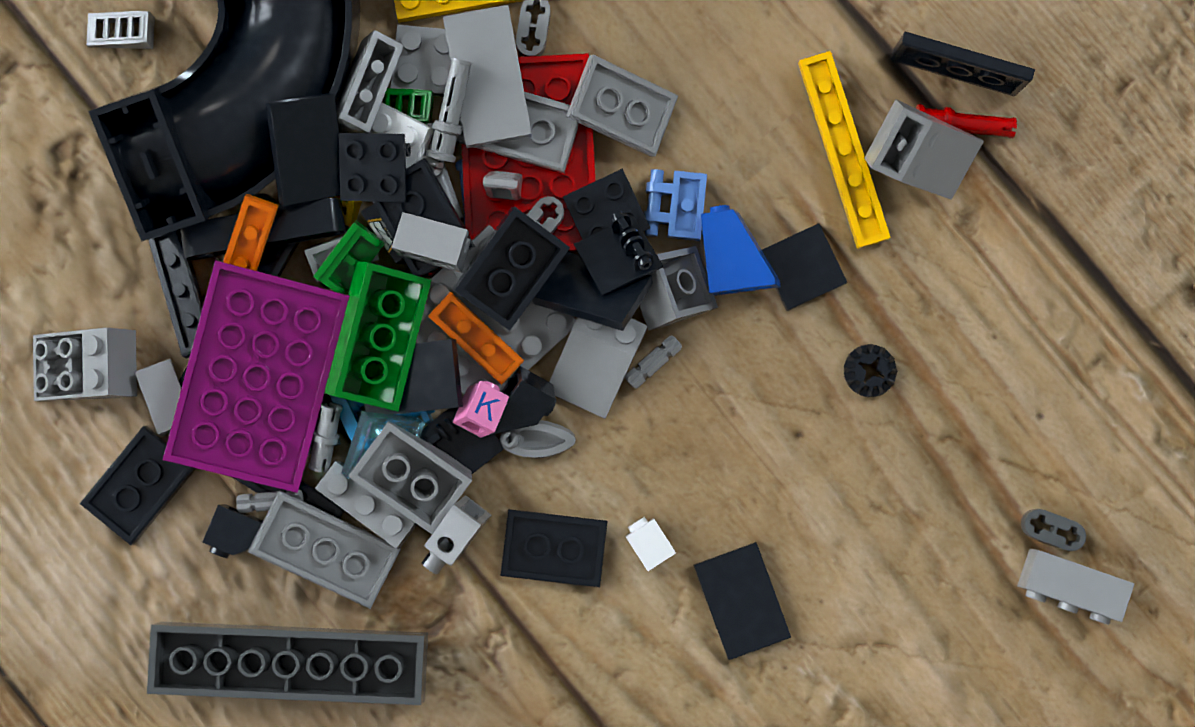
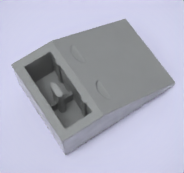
M895 99L864 159L872 169L893 179L952 200L984 141Z
M98 328L33 335L34 401L108 399L137 396V377L135 371H137L136 330Z

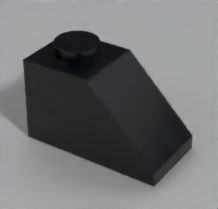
M519 366L501 391L509 396V399L495 432L490 435L537 425L542 417L548 416L555 407L556 398L553 384Z
M226 504L218 505L202 543L210 545L209 551L223 558H228L230 554H242L249 550L264 520L247 513H239L237 509Z

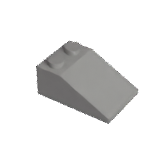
M577 318L549 381L553 384L555 396L606 419L648 326L631 318L625 329L621 331Z
M388 421L348 477L433 534L451 507L472 482V471L444 451Z

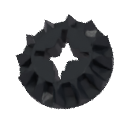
M873 344L863 345L854 349L848 355L844 364V377L848 386L855 393L864 397H877L886 393L894 385L898 372L895 358L884 347ZM878 359L876 370L883 378L872 376L864 383L866 371L858 363L870 365Z

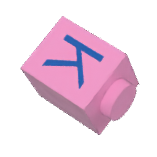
M479 381L467 387L462 399L463 407L458 408L453 423L480 438L494 433L509 396L500 392V388L494 383Z

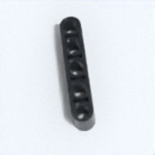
M325 198L279 206L265 248L346 233L340 198ZM239 214L206 219L205 221L181 228L185 260H200L224 256Z

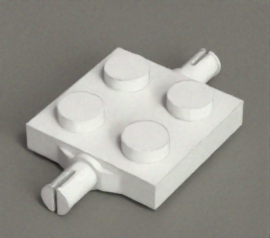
M381 103L370 133L405 134V143H410L411 155L406 157V168L425 158L435 175H439L442 170L438 168H443V163L426 156L434 129Z

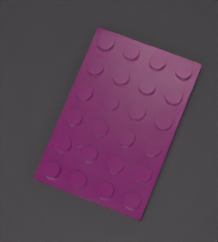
M215 260L163 460L298 493L350 296Z

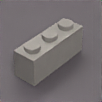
M376 30L372 31L361 41L336 103L339 133H370L404 47L403 44Z
M335 461L315 489L394 548H401L418 524L349 478L348 475L352 469L341 461Z
M1029 549L1017 587L1027 590L1026 597L1044 603L1046 598L1049 597L1059 601L1057 607L1077 614L1080 608L1091 612L1089 619L1109 625L1111 619L1119 622L1123 621L1135 583L1040 550Z

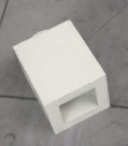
M643 517L628 527L631 533L625 537L647 571H650L676 554L654 518L647 521Z

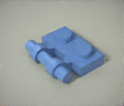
M652 169L650 182L646 183V193L649 194L647 211L643 212L651 229L645 231V236L657 237L659 224L668 225L667 238L700 241L702 231L701 214L704 211L707 174L674 171L673 183H663L664 171ZM662 195H671L670 213L660 212Z

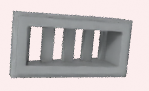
M150 11L88 13L86 46L153 49L155 17ZM97 22H103L102 38H96ZM110 23H115L114 37L109 38ZM122 23H127L126 37H122ZM134 23H139V36H134Z
M492 171L484 176L483 186L487 196L491 198L519 200L521 198L523 177L519 173Z

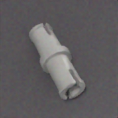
M327 402L321 403L317 429L314 430L312 437L314 445L308 467L316 472H322L323 467V472L327 473L330 468L334 445L338 444L339 441L337 429L343 407L329 402V407Z

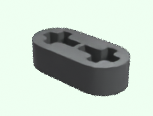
M1032 509L1027 511L1021 518V528L1025 535L1061 550L1075 551L1080 549L1086 542V532L1081 524L1049 511ZM1041 515V522L1051 527L1049 531L1038 529L1035 533L1034 526L1030 524V520L1037 519ZM1072 527V533L1077 537L1075 541H1069L1066 545V538L1056 533L1058 529L1069 531Z

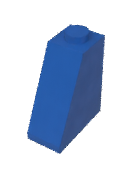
M729 205L710 207V213L701 214L709 293L717 296L781 287L779 278L740 213L734 209L730 210Z

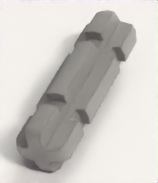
M671 335L661 343L662 346L660 348L657 346L638 363L639 367L633 368L626 374L625 379L633 388H639L646 381L645 378L647 376L650 378L669 361L670 356L673 357L681 350L682 345L674 336Z
M298 490V493L286 491L287 494L302 501L304 500L301 490ZM279 491L257 493L254 496L253 494L238 495L236 498L237 510L239 513L253 512L254 509L256 512L269 511Z

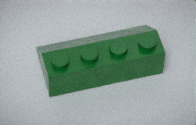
M356 262L348 293L350 297L327 380L325 394L399 411L431 279L369 262Z

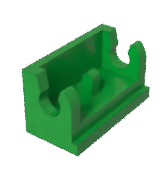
M355 221L313 277L334 292L346 295L350 289L356 262L371 263L385 242L358 221Z

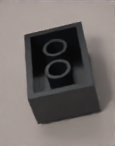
M511 207L452 289L510 331L570 247L518 208Z

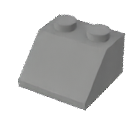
M696 246L657 254L663 264V268L648 274L652 275L653 284L640 303L648 330L668 326L718 308L714 295L709 293L708 277Z

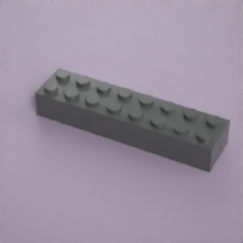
M158 622L152 624L150 630L147 694L421 705L425 701L428 632Z

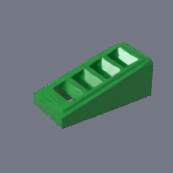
M387 88L383 99L384 104L390 106V98H395V109L402 112L403 99L409 100L407 115L424 124L432 123L434 93L432 90ZM415 101H421L420 115H414Z

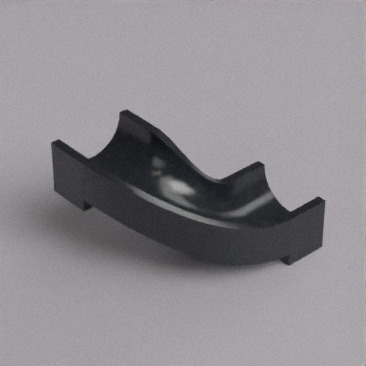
M217 0L218 19L212 38L199 58L186 71L168 83L88 111L141 242L205 221L210 216L243 202L246 193L253 196L276 179L266 103L326 93L334 94L335 103H337L357 51L360 30V0Z

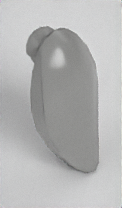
M540 420L534 426L502 432L500 436V442L505 450L512 454L529 458H545L560 454L570 449L576 441L575 434L571 430Z

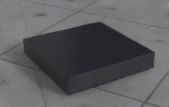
M820 223L762 249V252L780 280L781 287L776 288L786 311L848 283Z

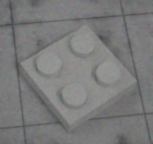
M397 24L396 41L403 44L404 47L392 74L390 88L432 90L434 96L444 97L451 65L445 29Z

